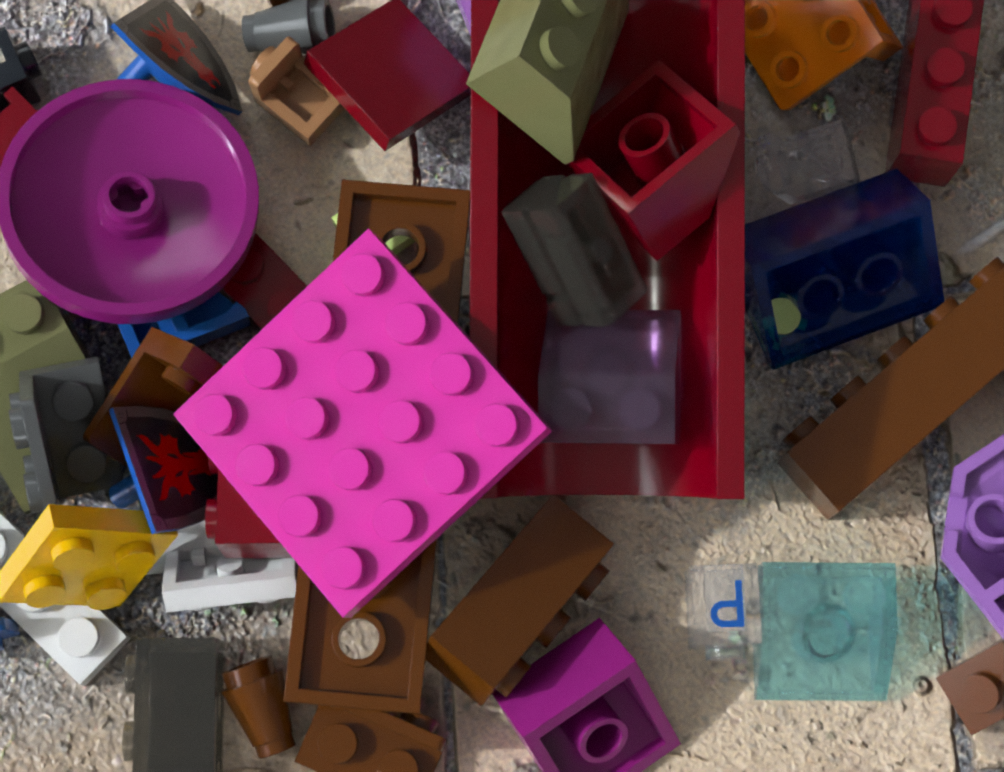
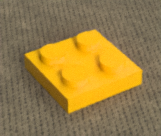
M48 504L0 570V603H26L34 608H44L53 605H83L95 610H106L120 607L175 540L178 533L177 531L151 534L144 511Z

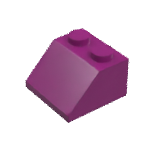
M600 617L530 664L531 668L507 697H504L497 690L492 694L542 772H642L681 745L636 660Z

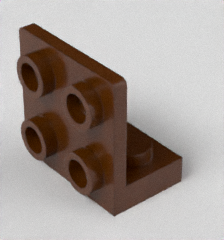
M151 327L84 432V441L128 468L109 410L113 407L145 406L164 408L176 412L223 365L194 344Z

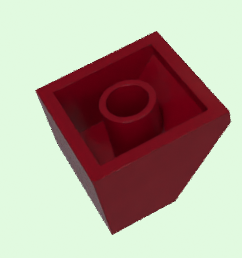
M658 60L590 116L575 159L568 163L584 191L658 261L710 218L739 139L740 131L730 118L662 61Z

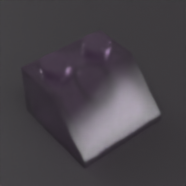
M548 310L538 372V414L553 431L540 443H680L681 310Z

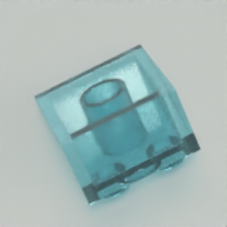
M762 562L752 570L754 700H887L898 632L895 563Z

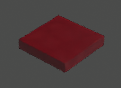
M401 0L387 2L309 49L303 62L384 151H387L471 95V88L466 84L470 73Z

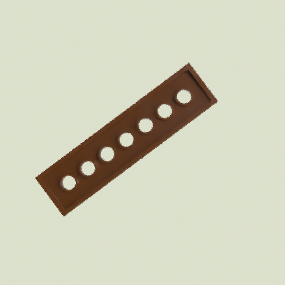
M342 179L333 261L368 228L375 232L384 243L400 235L412 238L418 244L419 252L416 258L405 266L459 325L470 214V190ZM438 538L352 618H342L298 565L284 702L421 715ZM355 621H367L373 624L379 634V643L372 655L364 659H353L346 656L341 647L340 640L343 630Z

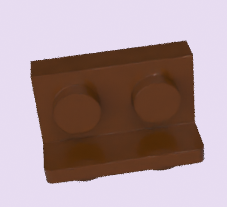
M319 705L294 762L317 772H435L448 740L435 734L440 722L422 713L421 715L401 713L400 717L397 718L383 711Z

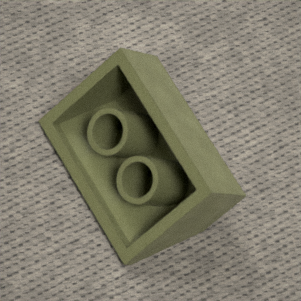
M500 0L466 84L563 164L566 165L574 161L627 17L629 0Z

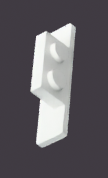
M204 520L199 524L178 530V536L146 574L164 573L162 595L166 613L184 610L204 611L218 606L251 602L270 603L279 599L293 598L296 592L298 564L293 558H225L216 546L215 539L207 538Z

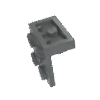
M98 356L19 372V392L9 394L11 406L9 418L16 449L30 447L31 455L23 456L26 473L23 474L31 514L44 511L48 504L61 505V498L108 489L124 479L120 463L83 439L84 432L106 399Z

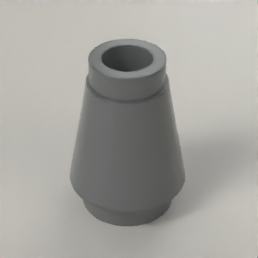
M292 0L251 15H244L242 18V35L248 52H263L270 46L277 48L286 37L290 36L299 43L302 55H306L309 49L336 34L333 10L329 0Z

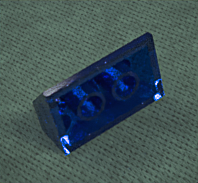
M897 168L745 224V310L772 370L936 309L944 302L930 199ZM787 298L800 311V323L792 333L778 335L771 300Z

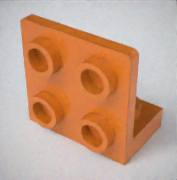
M745 0V53L779 109L784 111H790L865 57L884 62L904 48L874 0Z

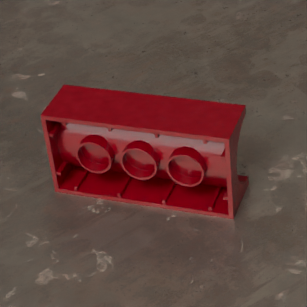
M471 0V70L500 0ZM629 0L627 17L591 115L656 61L660 60L730 118L740 131L739 139L710 218L658 261L584 191L568 164H563L471 89L470 338L553 430L480 499L553 494L744 499L745 0Z

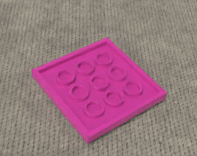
M369 228L173 414L342 618H352L553 431L383 240Z

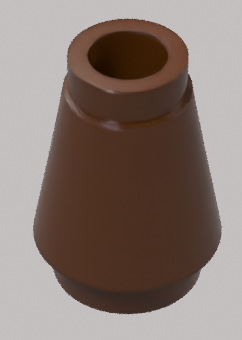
M272 655L246 662L221 673L226 686L221 693L252 747H255L258 759L276 755L296 745L292 734L293 728L289 704L283 701L285 690L283 668L276 669Z

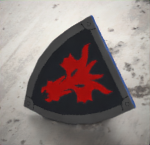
M149 0L110 26L138 54L117 79L149 81L154 77L160 83L177 87L197 96L212 107L238 116L243 112L235 84L223 60L207 36L174 0Z
M145 406L111 408L109 413L131 473L110 487L109 497L116 507L124 509L140 499L151 534L178 531L203 522L205 520L207 499H217L218 474H210L208 456L173 415L175 412L164 408Z

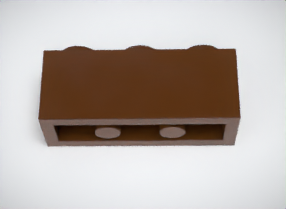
M553 494L430 636L427 642L426 661L481 707L496 690L504 697H507L531 668V665L522 659L536 641L547 649L571 619L562 609L575 594L586 601L610 572L601 562L614 543Z

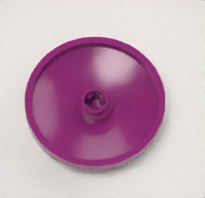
M141 79L106 80L73 89L55 98L32 115L20 128L11 141L0 167V228L8 252L18 270L40 294L54 304L71 313L100 322L114 324L157 322L186 313L203 304L217 294L237 273L248 255L257 229L259 215L257 173L252 157L239 133L221 113L204 100L187 91L160 82Z

